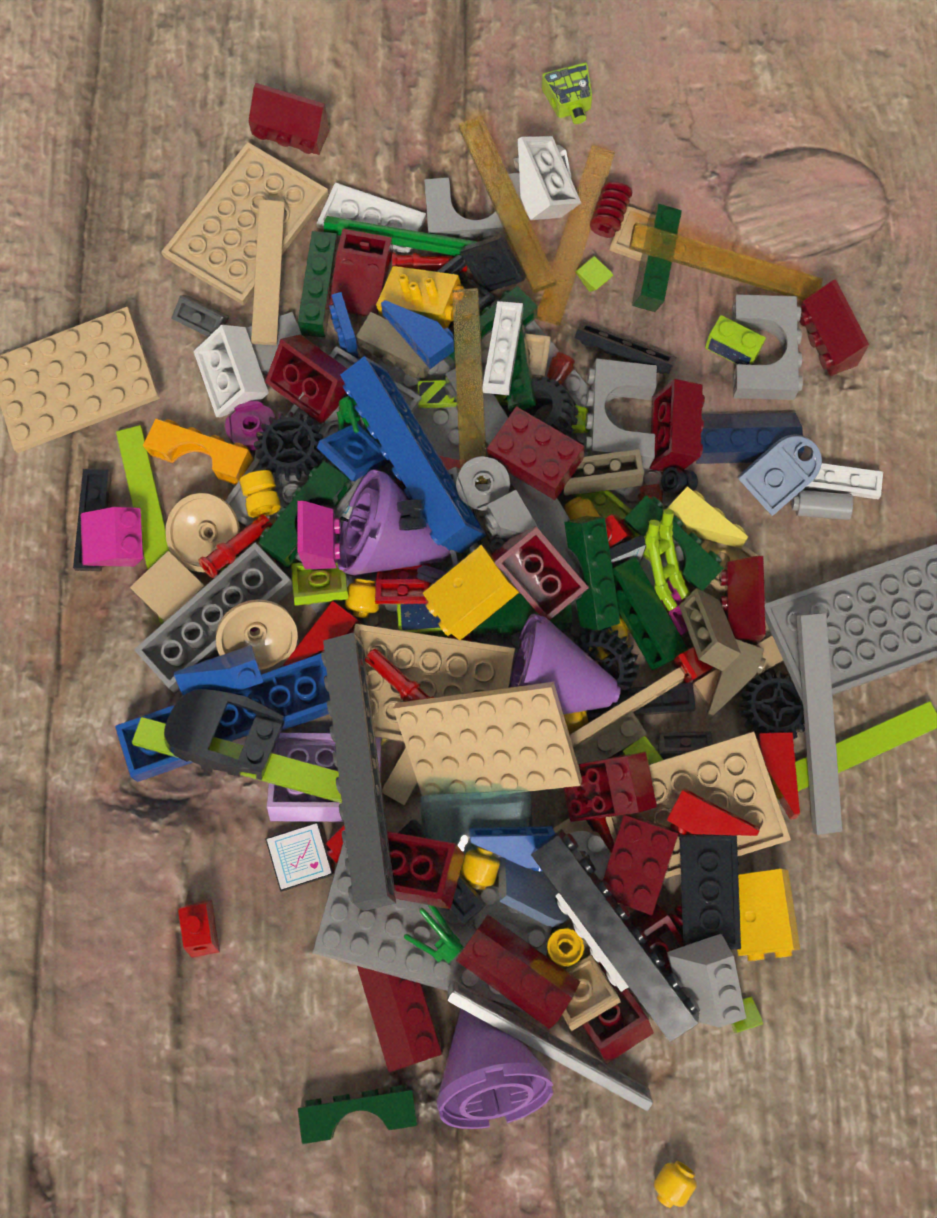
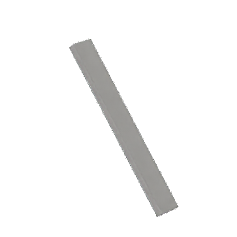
M826 613L797 615L813 834L841 832L842 820Z
M452 981L448 987L447 1001L646 1111L653 1104L648 1087L464 985Z

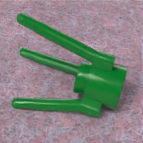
M350 396L339 401L340 411L337 412L338 431L344 429L345 420L346 423L352 424L354 433H358L357 422L362 417L355 409L356 401ZM362 418L367 428L369 423L367 422L366 418ZM370 434V436H371L378 444H380L379 440H378V439H375V438Z
M428 905L441 927L424 908H420L419 912L440 936V939L434 944L438 950L432 949L409 934H405L404 938L433 956L438 963L444 959L449 964L464 948L460 943L461 940L453 933L436 906Z

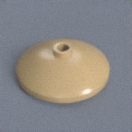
M196 493L180 500L170 512L166 523V542L171 554L183 566L192 571L205 572L200 566L198 559L209 555L216 549L218 543L229 541L240 532V527L235 512L226 501L213 494ZM210 528L213 530V535L211 537L208 535V530Z
M250 600L234 606L223 616L218 624L215 640L220 656L251 645L260 666L261 674L278 669L286 662L296 648L298 635L295 622L285 608L272 601ZM253 627H258V628H259V629H258L257 631H255V632H251V631H250V629L253 628Z

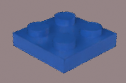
M342 293L332 294L333 305H329L334 330L338 335L340 349L359 359L356 338Z
M350 425L320 440L317 446L352 482L365 476L369 471L386 465L390 461L381 453L379 449L381 445L359 425L358 433H354L353 427Z

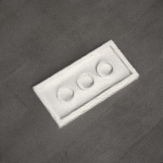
M335 182L317 221V228L324 230V220L326 216L420 232L426 220V213ZM393 245V252H396L397 255H410L413 248Z

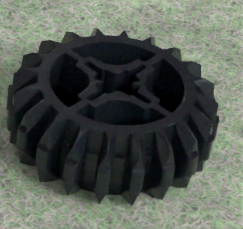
M290 411L288 417L284 418L280 412L278 420L270 416V425L262 423L261 428L263 432L256 433L258 441L254 442V447L257 449L255 456L256 459H260L259 465L261 468L266 467V470L272 473L275 472L276 479L279 480L282 475H285L286 481L289 482L291 475H295L296 479L300 480V473L304 472L305 475L309 476V467L313 469L315 466H318L316 461L323 460V455L317 446L319 441L324 439V436L319 434L320 428L318 425L312 426L313 420L311 418L304 421L302 413L297 418H294L293 412ZM293 430L290 433H283L284 431ZM305 436L311 441L307 454L301 447ZM272 440H275L278 446L274 457L269 454V446ZM287 444H289L290 446L291 444H294L293 448L290 449L288 447V449H285V446ZM291 459L297 460L296 462L286 463L288 460Z
M608 627L602 630H585L581 636L575 638L574 643L585 653H588V656L596 663L599 662V665L617 680V686L620 687V695H622L625 690L632 686L638 675L636 671L639 669V664L635 661L638 659L639 654L631 653L634 645H627L625 643L627 636L619 638L618 630H614L611 634ZM617 660H618V663H619V666H620V675H619V673H618V670H619V669H618L617 664H616V661H617Z
M776 671L774 678L770 672H765L764 679L759 675L755 676V683L748 682L746 685L749 691H742L741 696L745 700L739 702V707L747 710H743L740 713V717H748L744 727L753 725L754 729L751 732L754 731L755 735L758 731L761 733H793L794 740L798 737L797 732L803 733L805 731V726L803 725L805 724L803 703L794 683L790 682V674H787L782 679L780 671ZM772 688L770 699L755 701L758 692ZM783 691L789 694L794 702L787 701L783 696ZM774 701L781 707L777 714L773 711L774 708L771 709L770 707ZM757 712L767 716L768 724L758 716ZM796 714L792 724L779 727V722L783 715Z

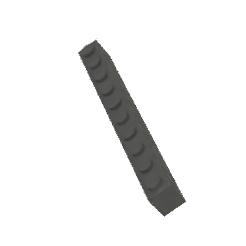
M473 360L445 373L446 384L444 389L450 399L454 397L458 404L456 409L460 417L467 419L470 424L468 428L472 437L475 440L479 439L482 444L481 451L484 457H488L487 447L508 417L494 394L483 393L484 378ZM509 474V493L517 490L539 530L585 582L582 566L577 556L567 545L564 521H568L570 518L558 499H551Z
M350 633L323 640L324 651L321 652V657L327 669L324 683L330 695V700L327 701V708L333 721V725L330 726V734L335 742L336 751L333 752V760L339 773V777L336 778V787L341 794L342 804H339V813L345 825V830L342 831V840L348 851L345 867L351 877V886L348 887V893L351 902L362 911L396 904L364 648L357 635Z

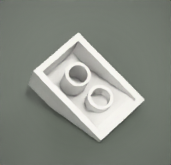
M553 136L520 137L518 139L520 197L525 212L530 220L563 217L580 205L581 201Z

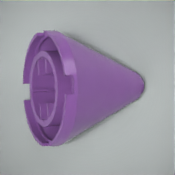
M371 470L363 477L348 505L353 507L348 522L343 521L341 534L339 535L338 543L341 545V559H337V565L340 570L350 575H359L443 562L451 556V552L445 546H438L430 536L432 530L428 524H426L427 528L399 530L401 514L397 511V502L410 499L388 474Z
M532 614L528 618L519 636L522 642L517 653H515L509 688L554 682L563 715L609 707L612 702H617L620 695V687L617 686V680L546 617Z
M460 1008L437 1098L440 1119L445 1124L456 1128L490 1127V1119L505 1116L506 1122L510 1123L535 1112L545 1105L553 1095V1082L549 1071L523 1042Z

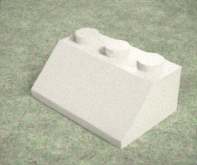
M221 325L193 351L216 417L232 414L235 412L234 408L239 404L248 401L259 402L269 394L246 327Z

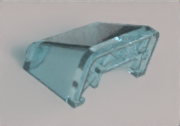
M528 790L435 794L420 797L421 824L423 829L433 840L455 843L464 854L468 850H477L478 847L470 842L469 828L533 827L531 791ZM493 853V855L496 856L498 859L501 857Z

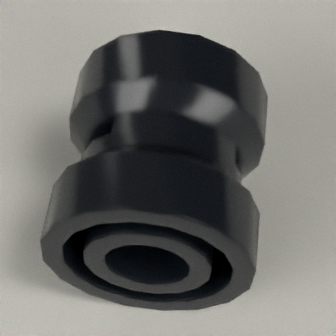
M669 467L661 477V485L667 493L681 494L687 487L692 491H696L698 478L695 472L691 470Z
M424 500L397 502V511L401 514V520L399 521L400 531L427 528L426 519L423 517L422 512L425 509Z

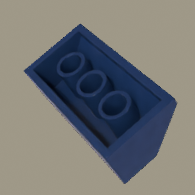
M795 412L702 414V419L704 420V427L701 432L703 452L701 457L696 460V464L753 463L779 439L788 435L803 436L802 425ZM804 446L798 450L799 458H801L804 452Z

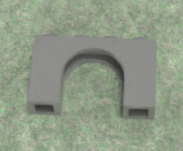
M519 173L498 174L499 206L491 216L482 220L466 219L454 210L451 203L449 178L425 179L428 233L471 241H483L502 234L505 239L511 241L527 238V213L520 197Z
M735 296L732 305V321L748 329L764 330L774 335L782 346L783 357L769 365L737 364L733 373V398L794 400L798 391L802 390L803 378L798 374V368L802 365V353L798 352V344L801 343L802 332L801 329H797V321H800L801 306H797V296Z
M596 359L593 368H589L587 383L591 384V391L588 390L586 406H590V413H587L585 420V429H589V437L586 436L584 443V452H588V456L640 449L643 468L649 469L654 459L655 434L626 431L616 427L606 415L605 404L619 397L651 400L656 390V365Z

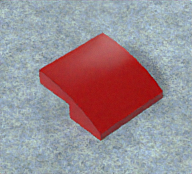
M423 565L377 572L375 604H427L428 601L423 592L430 587V583L417 578V570Z

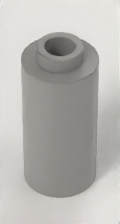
M802 490L792 499L791 509L796 511V516L850 520L853 510L852 494Z

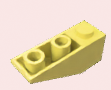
M689 487L667 508L674 511V515L684 524L681 528L688 535L692 532L698 538L737 548H742L748 539L741 526L732 524L725 518L724 513L719 508L710 506L702 494L695 490L692 491Z

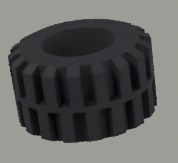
M538 377L532 378L536 406L523 411L534 416L536 411L542 406L553 404L550 414L542 422L564 435L568 433L571 435L574 431L572 425H577L578 421L575 417L578 415V409L575 406L574 399L562 384L560 385L555 379L551 381L548 377H543L542 380ZM507 406V412L511 415V412Z

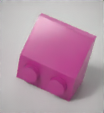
M298 501V554L304 568H337V559H341V545L336 543V534H341L340 518H336L334 510L306 501Z
M111 507L81 513L82 565L135 567L143 559L141 508Z

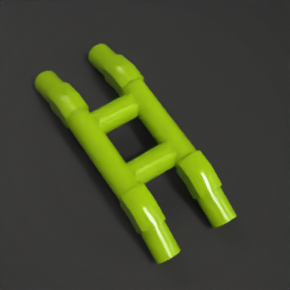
M671 509L663 511L660 522L658 520L649 521L648 531L645 536L646 549L649 552L655 580V591L668 611L677 607L666 582L668 577L681 599H685L691 594L685 585L678 566L672 537L674 511ZM665 552L667 565L663 568L660 555Z

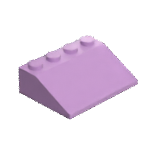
M280 733L273 754L338 771L333 760V752L336 751L335 742L332 740L330 733ZM375 737L381 780V738ZM269 783L267 810L270 821L344 822L339 813V804L342 803Z

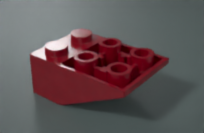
M342 229L336 255L331 295L339 292L342 293L348 313L367 317L370 312L379 315L376 304L387 281L393 252L392 237ZM330 295L329 305H333V301H332V296H331V295Z
M646 752L580 763L578 767L582 777L581 785L564 787L570 822L639 813L657 807Z

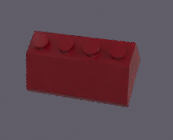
M489 914L484 918L455 960L548 1029L558 1022L573 999L581 982Z
M357 966L388 1072L443 1055L421 983Z

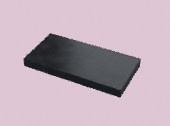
M679 835L683 947L722 934L730 950L741 949L737 835Z

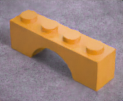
M155 419L143 444V447L150 456L170 463H174L179 457L187 453H205L212 458V470L218 479L237 485L240 478L254 461L249 449L243 444L234 443L232 445L219 436L211 435L209 437L203 435L201 431L193 427H188V429L182 428L179 424L169 419H166L165 422Z

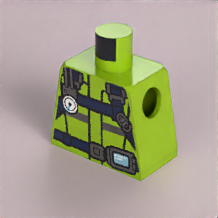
M587 63L542 74V91L557 117L571 116L573 124L583 123L587 119L585 112L591 109L592 103Z

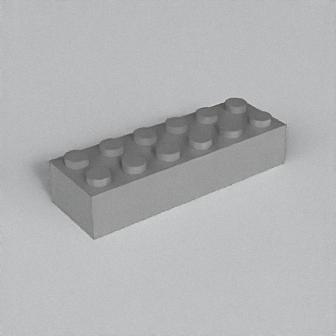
M254 543L139 644L134 651L164 684L176 694L180 689L173 672L219 656L215 640L216 630L220 620L231 608L250 600H267L278 603L293 590V584L270 557Z

